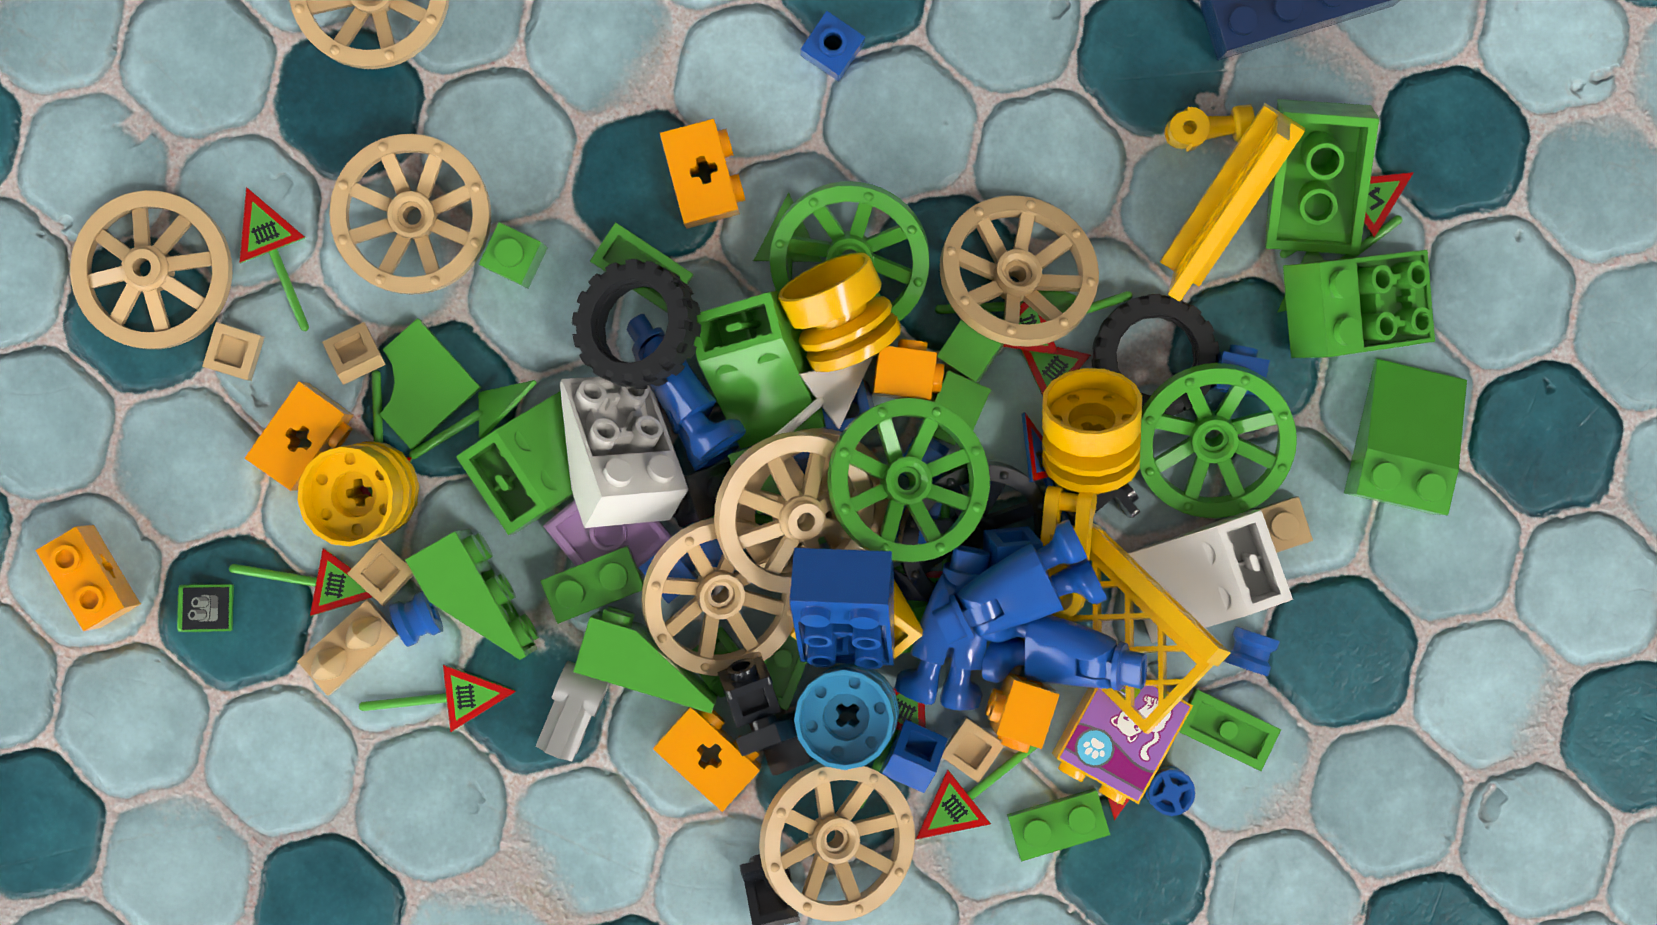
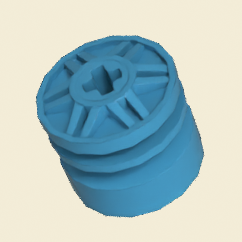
M855 664L832 666L810 682L797 701L794 722L798 740L809 756L826 767L841 770L863 767L880 756L896 730L899 716L896 692L886 677L874 669H863ZM842 703L844 706L849 707L855 703L859 707V711L856 714L859 722L854 719H850L846 723L842 721L840 715L843 709L839 704Z

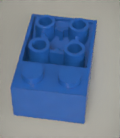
M794 548L789 601L800 662H808L816 667H831L835 663L855 664L863 669H878L883 665L894 666V571L892 551Z

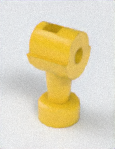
M1251 104L1238 105L1232 108L1229 116H1207L1196 107H1187L1183 112L1177 113L1167 123L1164 136L1170 146L1176 149H1186V152L1195 150L1207 139L1231 134L1233 139L1239 142L1255 118L1254 110Z

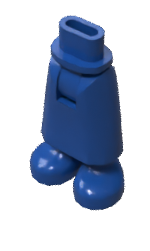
M645 314L637 315L631 319L626 329L634 342L632 352L635 361H641L653 353L665 337L661 327L653 329ZM685 360L683 363L685 368L677 376L671 374L666 378L668 382L660 386L650 384L649 386L665 411L674 433L679 434L690 464L695 471H700L719 463L735 452L739 447L737 440L746 433V429L741 421L737 419H728L714 423L707 418L710 416L716 400L699 381Z
M1068 519L1057 525L1053 538L1048 544L1036 551L1032 543H1028L979 574L958 593L950 595L949 599L951 602L932 611L949 645L966 636L971 641L976 638L975 632L979 637L989 635L1064 610L1059 597L1066 594L1078 593L1092 604H1099L1108 599ZM1063 563L1070 564L1063 570L1051 576L1048 575V569Z
M959 545L953 550L951 561L943 565V573L931 594L920 621L923 635L913 643L911 648V655L919 658L920 663L917 668H908L899 672L896 678L895 689L903 696L922 704H934L938 692L941 665H944L945 658L949 657L951 666L948 677L942 685L940 693L941 705L945 708L959 711L979 708L983 694L979 685L971 681V670H982L987 640L983 636H977L975 632L976 638L971 641L966 636L948 645L932 611L950 603V595L958 593L971 580L987 570L991 556L990 552Z
M1051 614L1013 628L983 636L985 640L991 641L982 662V677L986 681L999 683L1006 679L1014 667L1025 666L1027 680L1100 689L1112 688L1113 690L1120 691L1124 685L1143 689L1146 682V654L1130 651L1128 643L1120 641L1117 645V640L1107 634Z

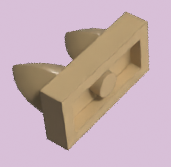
M368 599L297 662L323 692L329 696L398 636V633L389 619L371 599Z

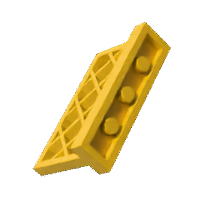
M1264 103L1161 257L1160 263L1173 270L1168 295L1180 302L1193 283L1198 287L1202 284L1304 134L1305 127Z
M1093 523L1090 549L1092 568L1102 588L1118 587L1125 594V613L1102 614V606L1099 603L1092 604L1093 615H1074L1066 620L1073 622L1093 621V629L1102 632V621L1125 620V643H1128L1130 651L1139 653L1158 652V680H1146L1144 685L1158 686V706L1147 718L1135 708L1133 687L1124 685L1126 698L1119 691L1112 688L1101 689L1144 733L1149 734L1213 665L1218 667L1231 652L1106 531ZM1101 571L1111 581H1101ZM1134 603L1144 613H1134ZM1151 619L1157 625L1158 646L1134 647V620ZM1166 635L1177 645L1166 646ZM1167 652H1185L1196 663V666L1183 679H1167ZM1167 686H1176L1167 695Z

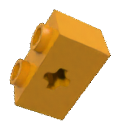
M710 119L661 132L663 148L685 227L691 228L740 215L737 203L746 201L739 173L729 175L725 158L734 156L727 128L717 130L715 120ZM702 162H707L710 169L717 168V171L711 174V182L703 184L700 177L692 178L693 174L699 172L698 164Z
M299 381L245 456V459L290 491H297L299 480L307 464L321 452L330 450L331 447L333 449L341 447L352 431V427L348 423L354 414L310 383ZM310 430L307 434V439L312 442L311 446L298 448L301 440L296 436L297 431Z
M94 525L76 526L36 550L83 632L102 628L141 605Z
M689 707L659 739L653 750L723 812L760 771L761 763L756 760L760 753L755 752L742 756L736 740L722 729L726 722L716 711L713 710L712 713H707ZM715 743L720 746L721 749L718 754L720 762H717L715 759H710L707 763L702 761L701 756L704 751L701 747L702 744L709 748Z

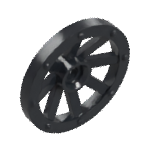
M987 460L990 474V490L987 505L977 527L961 545L983 549V530L998 529L1030 517L1034 518V533L1041 540L1045 499L1043 492L1034 482H1029V477L1019 469L1003 462ZM966 463L932 477V484L962 495L964 494L960 486L969 483ZM1005 485H1009L1019 491L1027 500L1026 502L988 514ZM927 498L922 500L928 512L936 503ZM906 506L899 525L898 543L918 545L920 530ZM953 508L955 515L952 518L931 516L940 533L944 534L952 527L962 513L961 510ZM953 550L931 560L901 562L909 581L927 601H929L936 584L926 574L951 555Z

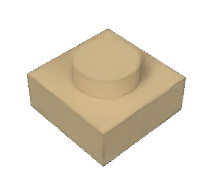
M216 322L202 367L252 381L265 337Z
M365 322L322 342L343 385L386 365Z
M1295 496L1255 509L1261 510L1276 553L1313 541L1299 497Z
M380 539L347 573L383 607L413 576L410 567Z
M965 716L947 742L942 758L979 783L1004 745L1001 744V740L997 739V737Z

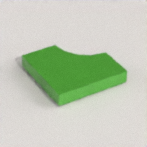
M419 318L412 322L383 349L392 364L395 384L391 400L380 416L410 449H415L482 388Z

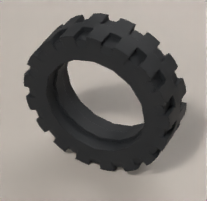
M638 259L625 260L626 264L623 265L617 262L605 267V273L602 275L596 273L588 281L590 287L586 292L581 291L577 299V303L580 304L578 312H573L572 325L576 326V334L572 335L575 347L580 348L582 352L579 355L582 362L586 366L591 367L594 374L622 387L642 390L648 389L647 385L650 384L654 386L663 385L668 382L666 378L671 374L677 376L685 368L683 363L687 357H693L697 348L694 346L695 338L700 337L701 324L697 323V315H701L698 302L694 301L691 297L694 294L688 284L682 282L678 275L650 261L642 262ZM641 287L653 288L662 295L667 304L669 322L665 337L657 349L643 360L631 363L620 361L612 354L607 345L605 327L609 312L617 300L630 290Z
M1148 294L1147 296L1133 298L1118 306L1102 322L1092 346V368L1107 369L1121 374L1117 362V349L1120 339L1131 325L1142 319L1161 318L1173 322L1182 329L1192 345V367L1217 363L1219 344L1218 341L1215 342L1213 335L1215 331L1211 323L1204 319L1201 315L1202 312L1197 307L1187 304L1183 299L1179 302L1171 296ZM1212 385L1200 387L1203 396L1208 393ZM1140 392L1142 395L1143 409L1145 403L1151 395ZM1187 393L1172 402L1163 414L1174 416L1192 408L1193 406Z

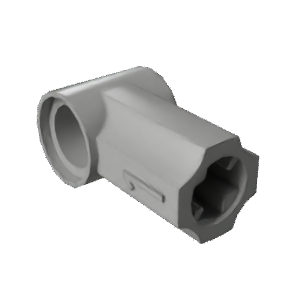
M567 661L552 695L554 703L535 747L551 756L572 762L581 746L592 716H596L610 683L573 672L575 663Z

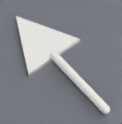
M872 357L841 370L831 372H815L813 370L799 374L816 400L774 435L793 432L821 407L835 426L840 429Z

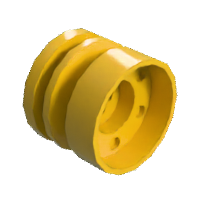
M851 253L820 263L795 277L779 292L778 299L790 324L795 329H805L800 334L799 343L805 351H808L806 358L810 367L815 372H831L860 363L882 351L900 335L901 324L897 316L891 313L892 305L890 300L884 296H875L880 291L882 283L870 256L865 253Z
M1083 368L1066 372L1051 381L1043 392L1042 465L1050 479L1062 488L1078 493L1094 492V494L1117 490L1132 481L1140 469L1142 395L1134 382L1120 373L1096 368Z
M365 441L321 452L308 463L299 480L297 501L303 520L316 536L330 544L351 547L395 533L410 520L418 504L419 483L413 465L401 451L387 443ZM361 486L371 487L373 491L372 496L369 497V495L362 494Z

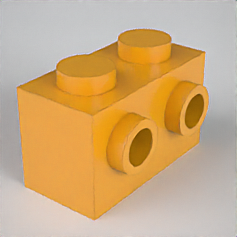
M900 339L897 347L887 346L877 353L872 396L895 399L916 398L930 401L932 393L937 394L941 392L944 364L936 363L937 352L927 351V342Z
M1010 672L1006 679L1003 680L1000 690L992 689L985 715L989 716V724L996 735H998L997 739L1002 740V745L1028 753L1030 746L1043 748L1060 694L1050 685L1027 680L1026 677Z

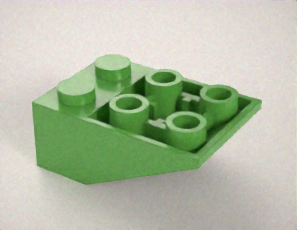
M1428 250L1283 265L1291 358H1326L1435 342Z
M780 291L750 297L702 311L701 315H697V323L701 324L700 337H696L694 346L697 347L695 351L697 360L726 420L737 419L741 421L746 429V433L737 440L741 449L753 446L773 436L816 400L799 375L812 371L806 358L808 352L799 343L802 329H795L790 324L778 299ZM822 407L793 432L826 427Z
M561 391L499 427L456 456L508 535L518 533L573 496L570 483Z
M470 529L454 531L405 559L429 602L519 660L538 649L534 643V640L539 638L537 630L526 614L519 616L511 602L512 599L516 598L515 592L503 573L496 576L488 562V559L492 558L493 554L480 533L473 535Z

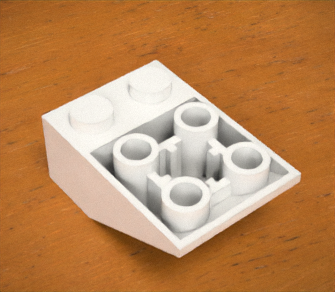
M601 377L561 379L560 381L571 490L584 528L670 520L689 490L656 397L649 385H647L648 389L642 390L632 387L626 388Z
M1250 509L1128 553L1205 628L1245 617L1293 600L1261 510ZM1144 619L1143 622L1151 643L1158 642L1157 625L1151 619Z

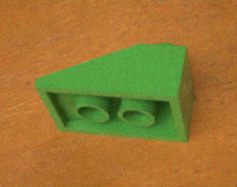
M1278 99L1276 110L1305 127V132L1269 184L1265 238L1266 249L1359 255L1379 126L1378 115L1371 105Z
M1375 359L1344 494L1428 514L1448 516L1459 472L1467 380Z
M608 606V609H604L603 612L598 611L590 616L573 672L712 713L718 695L709 689L707 684L697 674L682 668L670 660L657 646L644 624L633 621L635 613Z

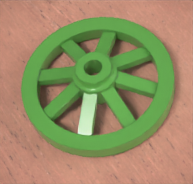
M856 181L829 183L809 191L795 201L781 218L772 240L770 272L775 290L780 291L792 280L788 269L787 252L827 257L825 261L843 256V252L847 249H853L857 253H865L870 256L876 272L906 284L901 294L891 303V313L897 316L899 322L912 311L923 294L929 273L927 238L919 219L909 206L899 197L881 187ZM839 202H859L850 231H844L827 205ZM873 207L888 214L898 224L870 237L864 235ZM813 213L832 241L792 235L799 224ZM908 239L913 258L912 269L876 255L873 252Z
M1211 363L1185 369L1161 384L1152 393L1142 409L1140 470L1142 476L1159 499L1185 514L1203 518H1223L1246 512L1264 502L1280 487L1293 464L1296 453L1297 434L1292 413L1279 390L1265 377L1248 368L1227 363ZM1212 384L1231 385L1216 412L1210 411L1200 387ZM1247 390L1257 395L1270 408V410L1230 419ZM1187 393L1197 418L1190 420L1163 413L1172 402ZM1277 425L1278 439L1275 454L1238 437V434ZM1155 429L1189 436L1187 439L1154 457L1153 437ZM1211 430L1220 431L1215 438L1205 437ZM1196 453L1184 491L1174 486L1161 473L1191 454ZM1234 453L1267 468L1254 483L1245 489L1231 460ZM1210 463L1218 464L1230 495L1220 497L1199 496Z
M903 398L890 400L864 411L845 428L831 454L827 483L830 502L836 518L844 531L860 547L868 551H892V559L896 562H920L935 559L954 550L975 530L987 505L990 490V474L987 457L978 437L960 416L932 401ZM902 416L922 418L923 421L906 457H903L892 418ZM876 425L888 461L887 465L855 450L863 436ZM939 426L955 440L961 450L926 464L921 460ZM965 463L967 464L969 474L968 496L932 484V477ZM849 464L880 479V484L850 498L848 489ZM901 473L905 474L909 479V486L906 490H903L898 485V477ZM886 498L889 502L880 535H877L861 520L857 511ZM924 498L962 511L957 521L944 534L941 535L922 501ZM904 505L910 511L926 543L918 545L895 543Z

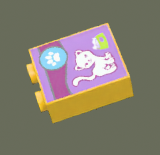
M1144 686L1143 689L1134 688L1135 708L1145 718L1158 706V686ZM1088 687L1052 752L1055 758L1061 761L1058 769L1080 782H1083L1086 775L1102 784L1098 791L1121 805L1124 804L1126 798L1139 804L1193 705L1181 699L1149 734H1146L1100 688ZM1123 687L1119 692L1126 698L1125 687Z

